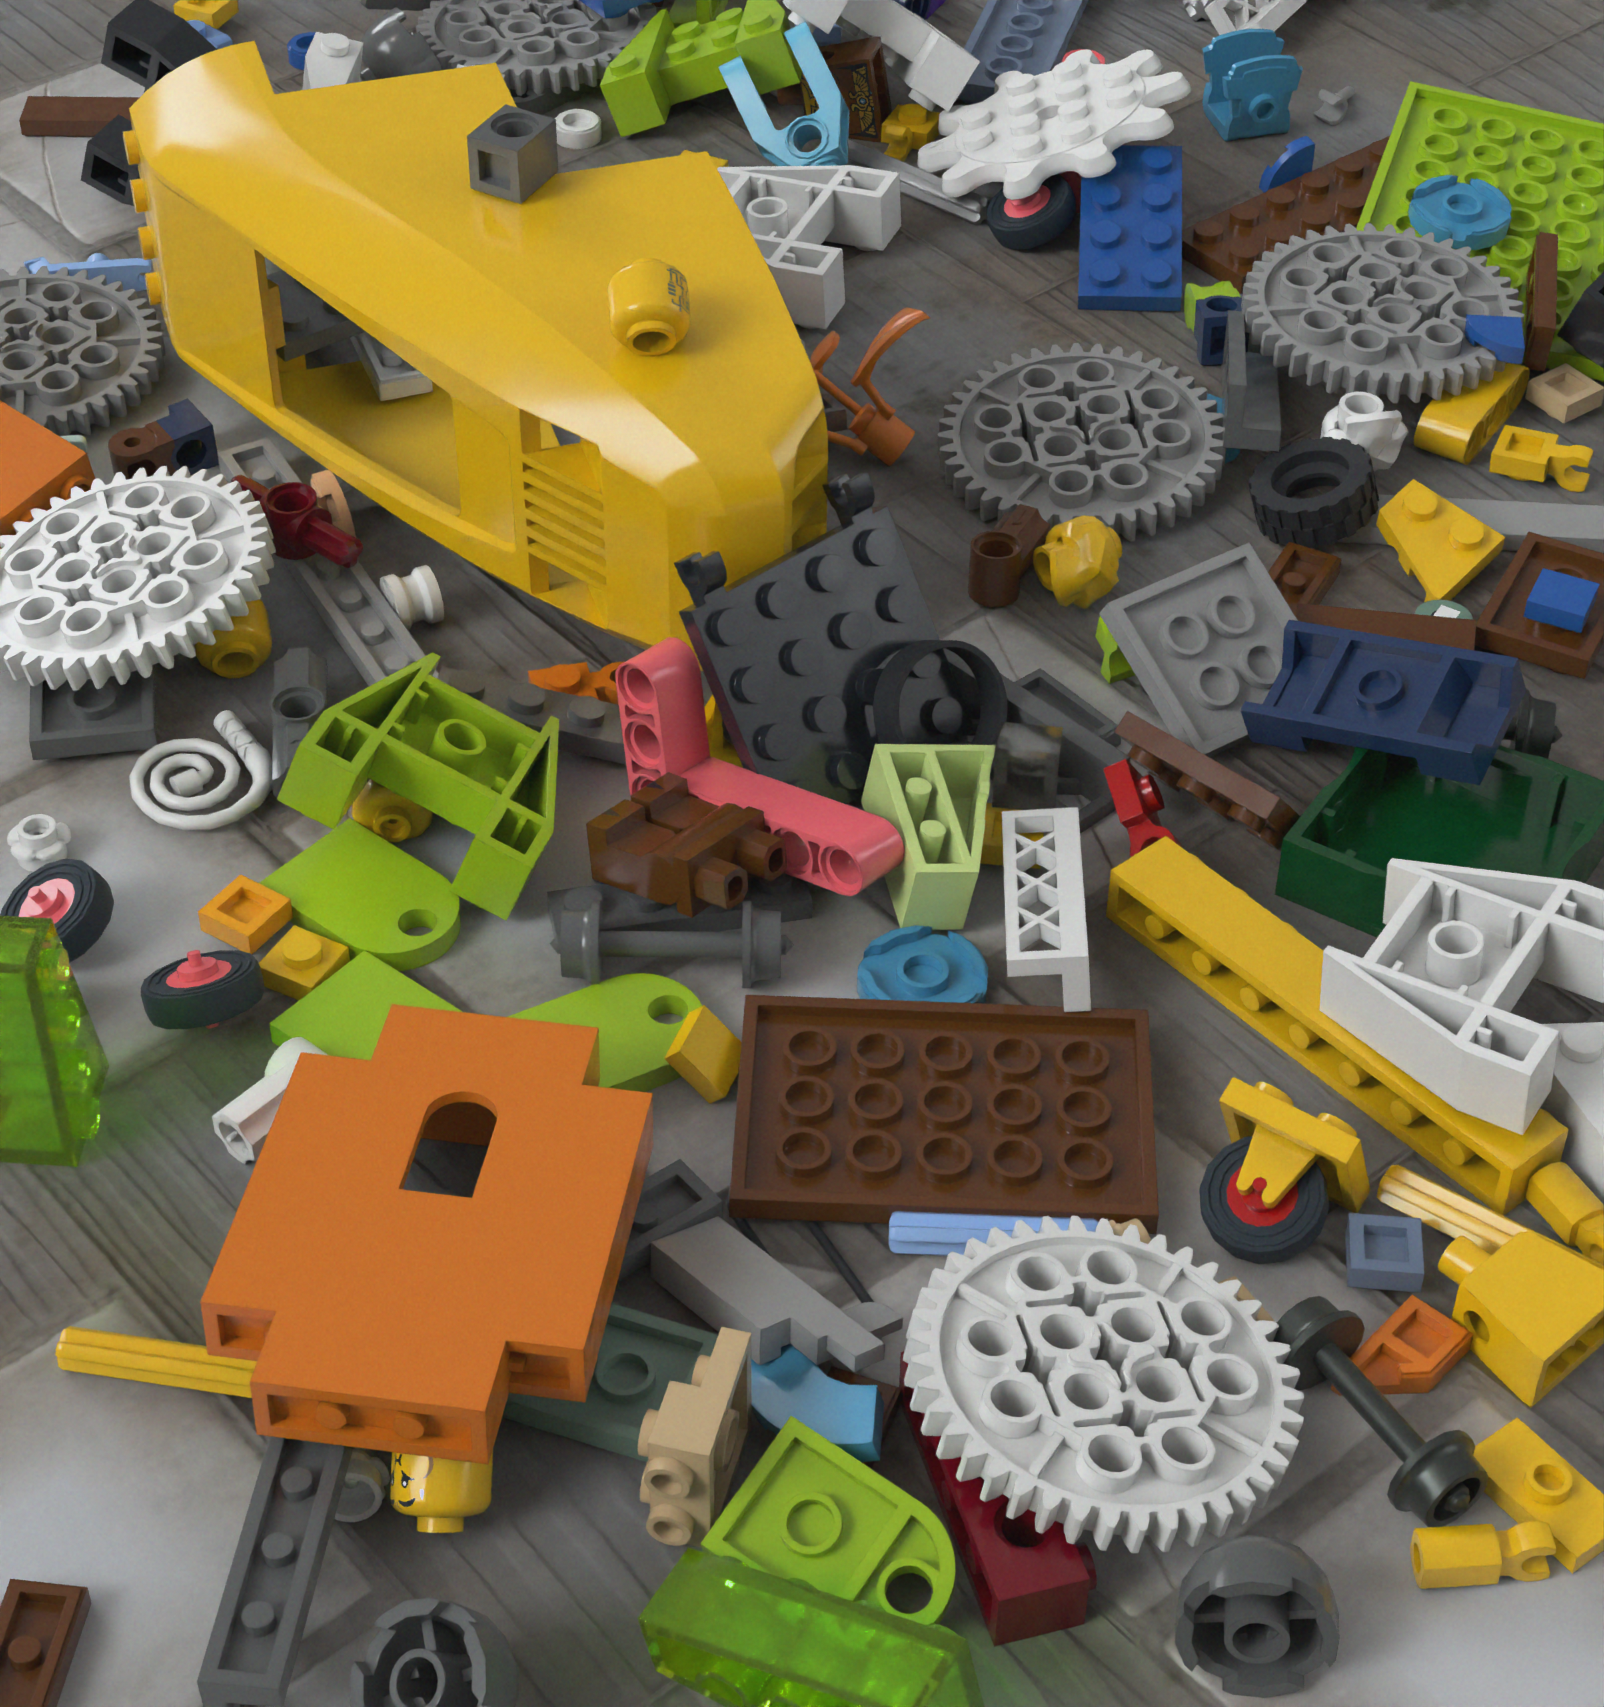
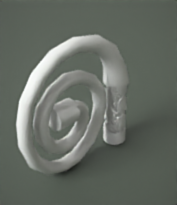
M230 710L220 712L215 717L213 725L225 741H228L230 747L238 753V756L252 775L253 784L249 792L230 808L209 815L187 816L166 812L155 805L145 793L143 779L151 765L159 759L176 752H200L213 756L223 763L226 773L224 781L214 790L205 795L189 797L203 791V785L212 778L214 770L210 762L199 754L179 753L163 759L151 772L150 790L156 800L169 809L194 811L211 808L225 800L238 784L240 766L234 755L220 744L200 738L173 739L153 746L140 756L129 776L132 799L144 814L159 824L181 830H211L236 822L260 807L272 790V759L269 751L257 742V739L246 729L234 712ZM181 767H194L170 777V785L174 794L166 789L164 785L165 777L172 770Z

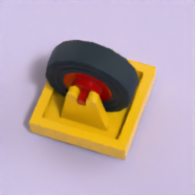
M1232 1077L1219 1099L1232 1144L1224 1147L1206 1168L1199 1189L1201 1215L1214 1241L1234 1257L1256 1264L1284 1262L1306 1251L1321 1234L1329 1211V1200L1354 1213L1359 1212L1371 1191L1361 1140L1357 1138L1356 1131L1338 1117L1328 1113H1319L1316 1118L1294 1107V1102L1287 1094L1268 1083L1257 1082L1253 1087Z

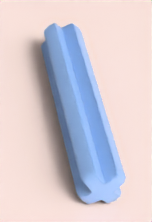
M895 1211L891 1214L889 1220V1248L895 1254L948 1256L953 1251L964 1255L967 1241L972 1237L986 1244L990 1229L997 1227L1011 1237L1015 1222L1018 1220H1023L1035 1233H1038L1043 1217ZM1051 1217L1060 1230L1068 1229L1071 1218ZM1080 1218L1087 1231L1095 1232L1099 1221L1094 1218Z

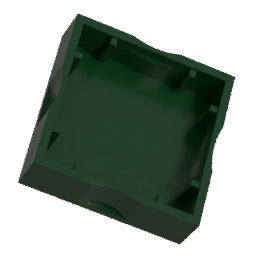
M1502 745L1499 746L1480 785L1423 775L1420 773L1417 759L1413 757L1355 747L1352 759L1346 769L1338 778L1323 787L1283 838L1275 895L1378 938L1387 925L1383 923L1387 864L1392 858L1575 880L1586 883L1604 856V781L1544 757L1522 753Z

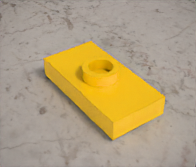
M1518 1417L1475 1446L1473 1456L1487 1472L1489 1478L1484 1493L1518 1524L1528 1521L1548 1522L1556 1546V1553L1553 1556L1572 1574L1604 1551V1494Z

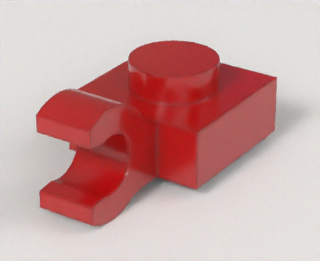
M1127 759L1103 768L1120 823L1127 829L1131 843L1130 857L1165 836L1183 848L1180 841L1161 825L1157 812L1164 809L1165 805L1154 778L1150 774L1143 777Z

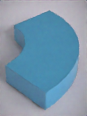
M791 1344L781 1347V1357L762 1365H758L751 1359V1406L758 1422L765 1430L769 1429L777 1435L789 1417L793 1416L860 1462L880 1461L884 1401L877 1385H848L827 1377L818 1365Z

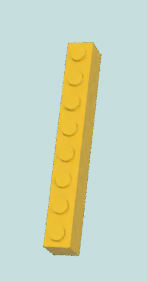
M1167 836L1111 869L1106 910L1107 918L1495 1212L1504 1216L1526 1199L1530 1177L1548 1164L1561 1161L1569 1129L1558 1122L1546 1110L1542 1108L1538 1110L1523 1135L1458 1111L1319 1011L1323 950L1301 935L1292 925L1283 922L1250 898L1244 890L1235 887L1206 866L1197 856L1187 852Z

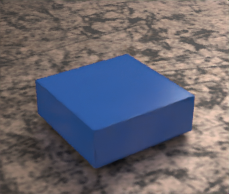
M1543 568L1527 599L1523 617L1581 633L1596 602L1600 584Z

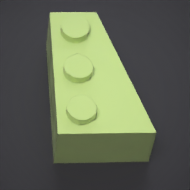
M875 744L861 802L864 811L889 821L897 829L903 840L905 848L903 861L898 867L884 875L900 928L918 925L932 927V930L963 929L980 869L986 822L984 819L991 782L989 780L995 745Z

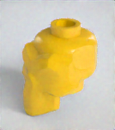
M1083 515L1055 525L1048 532L1045 545L1034 550L1033 564L1040 582L1045 588L1054 592L1059 605L1067 607L1073 602L1075 606L1086 609L1093 602L1107 595L1119 581L1117 571L1119 559L1122 556V544L1114 529L1106 527L1096 517Z

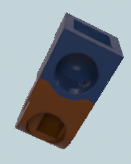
M187 398L169 405V416L148 423L143 428H129L119 431L108 442L114 476L116 473L122 472L126 480L132 479L139 468H144L147 476L150 477L161 466L167 467L170 476L183 466L188 467L190 475H193L201 469H210L218 466V451L212 423Z

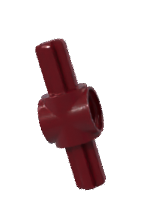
M237 475L231 479V482L238 481L240 483L242 491L250 490L254 500L260 502L274 537L272 541L276 549L274 553L276 556L288 560H300L318 553L345 568H351L357 564V558L363 552L361 541L333 525L331 514L318 505L316 491L311 486L299 482H288L268 489L243 475Z

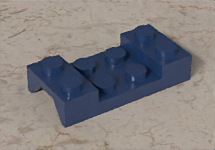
M1288 620L1284 628L1282 669L1263 704L1245 701L1240 712L1251 742L1307 752L1313 739L1416 758L1420 773L1423 775L1480 785L1520 705L1526 688L1519 659L1516 657Z

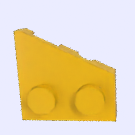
M1412 479L1379 510L1376 522L1377 528L1388 545L1393 546L1397 550L1399 555L1398 561L1408 577L1416 575L1426 591L1424 602L1431 600L1451 601L1501 553L1505 536L1415 479Z

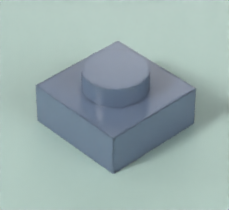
M1349 1213L1345 1230L1347 1287L1420 1293L1424 1278L1421 1218Z

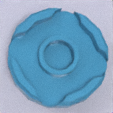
M1454 175L1431 178L1416 187L1409 205L1408 215L1411 225L1421 236L1432 232L1434 233V242L1440 243L1450 238L1454 240L1453 249L1468 246L1471 250L1494 246L1505 238L1511 222L1510 214L1512 207L1510 201L1498 188L1483 180L1471 178L1470 184L1457 182L1458 176Z
M915 925L890 930L871 941L865 949L863 960L858 966L857 993L860 999L984 1004L986 1002L988 966L981 951L964 936L949 930L948 937L940 934H931L932 927Z

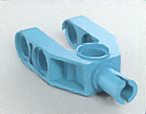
M806 21L789 29L784 34L819 105V109L815 113L799 117L786 128L776 130L766 111V106L742 61V57L738 56L719 66V70L747 129L763 157L776 166H841L848 163L849 109ZM813 139L821 140L820 145L814 151L801 152L803 146L808 141Z

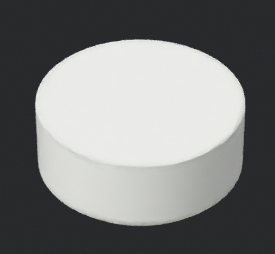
M572 109L564 111L555 117L557 144L569 149H585L600 142L602 138L601 119L595 113L584 109Z

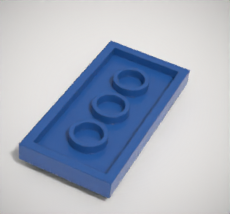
M1121 145L1112 151V155L1116 160V166L1110 172L1093 178L1081 176L1078 309L1181 311L1182 146Z

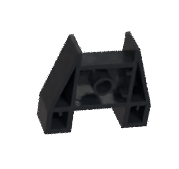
M134 0L108 22L101 64L145 87V92L161 78L181 65L218 49L185 19L150 0ZM118 114L87 142L81 181L123 204L134 206L130 180L140 179L138 164H128L123 140V131L132 130V124L130 120Z

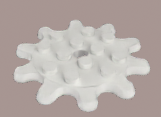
M1079 50L1070 54L1064 62L1057 64L1052 71L1036 76L1022 74L1019 71L1005 72L996 78L994 95L986 100L971 105L952 106L949 112L944 109L939 114L938 130L941 135L947 137L921 147L918 151L917 165L919 169L928 173L950 168L942 175V192L946 197L965 195L986 183L1004 182L1003 193L1007 199H1022L1037 192L1041 184L1052 175L1066 171L1077 172L1085 178L1104 175L1116 166V160L1112 155V151L1124 143L1137 140H1155L1169 134L1174 129L1173 120L1164 109L1158 107L1186 97L1191 92V86L1181 72H1169L1154 76L1161 71L1162 64L1152 50L1137 51L1111 64H1100V61L1091 50Z

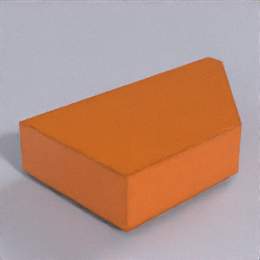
M1412 1294L1350 1359L1382 1395L1429 1393L1470 1350L1473 1333ZM1331 1384V1389H1330V1390H1332L1333 1392H1335V1393L1338 1394L1339 1396H1343V1395L1333 1386V1384Z

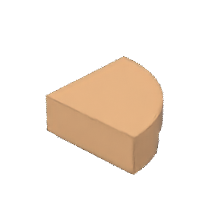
M328 469L312 474L311 487L316 491L318 505L329 511L334 526L356 538L346 499L333 472Z

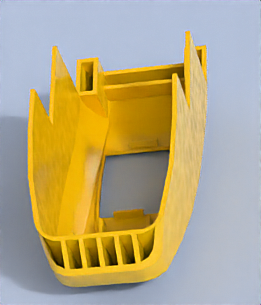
M254 40L230 45L199 56L165 75L145 91L129 108L132 130L123 131V140L128 164H138L140 179L130 180L135 211L136 213L145 212L147 226L138 227L137 229L143 260L152 259L154 272L145 274L149 302L151 306L160 304L171 343L178 356L280 436L423 535L493 577L602 632L645 650L668 637L678 638L692 649L697 658L679 614V611L694 603L677 572L674 562L693 552H700L703 557L712 551H719L727 572L725 587L827 532V496L822 485L828 482V433L818 382L776 281L708 151L555 174L524 202L519 204L471 189L467 135L505 104L517 107L496 63L274 94ZM265 257L432 380L433 392L380 401L361 361L313 369L306 368L305 355L284 362L276 353V349L286 345L279 285L270 279L267 280ZM646 257L656 258L677 268L686 277L689 291L691 326L687 335L669 352L656 356L639 355L622 345L613 337L609 323L607 288L612 276L634 260ZM551 424L579 436L580 442L560 446ZM698 660L699 667H700V671H703V670H702V667H701V665H700V662H699V660Z

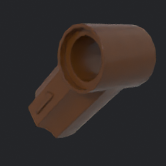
M1019 504L1014 511L1006 512L992 531L979 533L972 538L970 544L968 594L974 602L988 607H1004L1018 599L1020 579L1033 563L1034 550L1045 545L1046 536L1051 530L1050 524L1041 517L1038 508Z

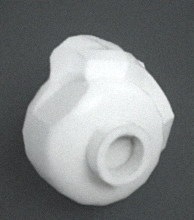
M1351 392L1342 396L1339 405L1327 412L1322 422L1320 439L1322 437H1332L1339 440L1344 438L1351 440L1352 444L1361 445L1364 447L1365 454L1369 453L1375 472L1378 469H1389L1399 455L1408 430L1405 424L1401 422L1402 415L1398 410L1383 411L1384 404L1377 396L1366 392Z

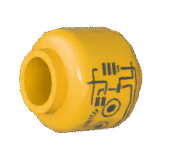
M646 257L634 260L612 276L607 288L609 323L613 337L622 345L639 355L656 356L669 352L687 335L691 326L689 291L686 277L677 268L656 258Z

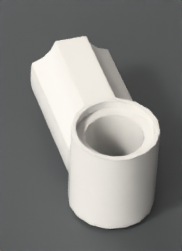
M295 1037L284 1042L268 1061L265 1077L212 1116L215 1133L221 1138L228 1152L243 1164L248 1163L250 1160L254 1162L258 1160L300 1053L328 1055L302 1037Z

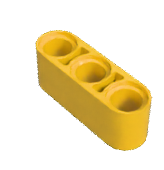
M1506 362L1504 371H1494L1493 379L1490 382L1479 379L1477 389H1471L1462 385L1461 393L1458 396L1442 389L1441 400L1432 399L1419 419L1414 435L1415 447L1468 465L1519 405L1527 388L1530 374L1529 368L1520 364Z

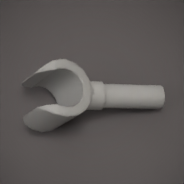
M1346 86L1337 93L1321 89L1318 98L1324 104L1318 111L1314 112V116L1331 125L1339 124L1346 115L1348 109L1347 100L1354 95L1353 87Z

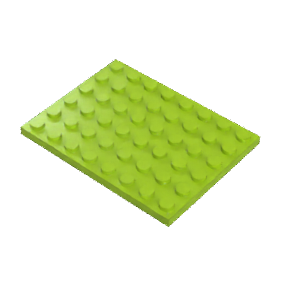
M1410 81L1359 219L1357 231H1364L1366 223H1371L1377 231L1382 232L1390 224L1394 226L1396 233L1400 234L1409 227L1414 228L1410 223L1408 215L1413 193L1417 186L1431 178L1454 175L1458 176L1457 182L1470 184V180L1473 178L1483 180L1498 188L1510 201L1512 207L1509 229L1505 238L1494 246L1471 250L1470 258L1486 256V267L1499 266L1501 268L1499 277H1510V288L1518 289L1517 300L1523 302L1522 313L1524 314L1522 330L1524 337L1526 276L1536 235H1539L1540 232L1558 234L1556 330L1545 368L1552 370L1567 363L1587 377L1604 383V368L1588 357L1576 352L1571 345L1557 336L1583 292L1604 272V124ZM1414 228L1415 236L1421 238L1422 236Z

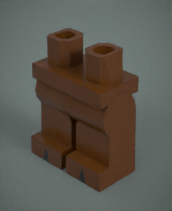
M670 772L630 796L631 801L624 799L586 823L593 880L662 904L671 905L677 902L678 913L691 918L712 904L726 910L732 909L744 900L745 894L748 891V880L756 876L771 882L785 873L787 868L785 841L783 838L765 832L764 811L750 806L742 809L732 803L718 806L688 794L687 779Z

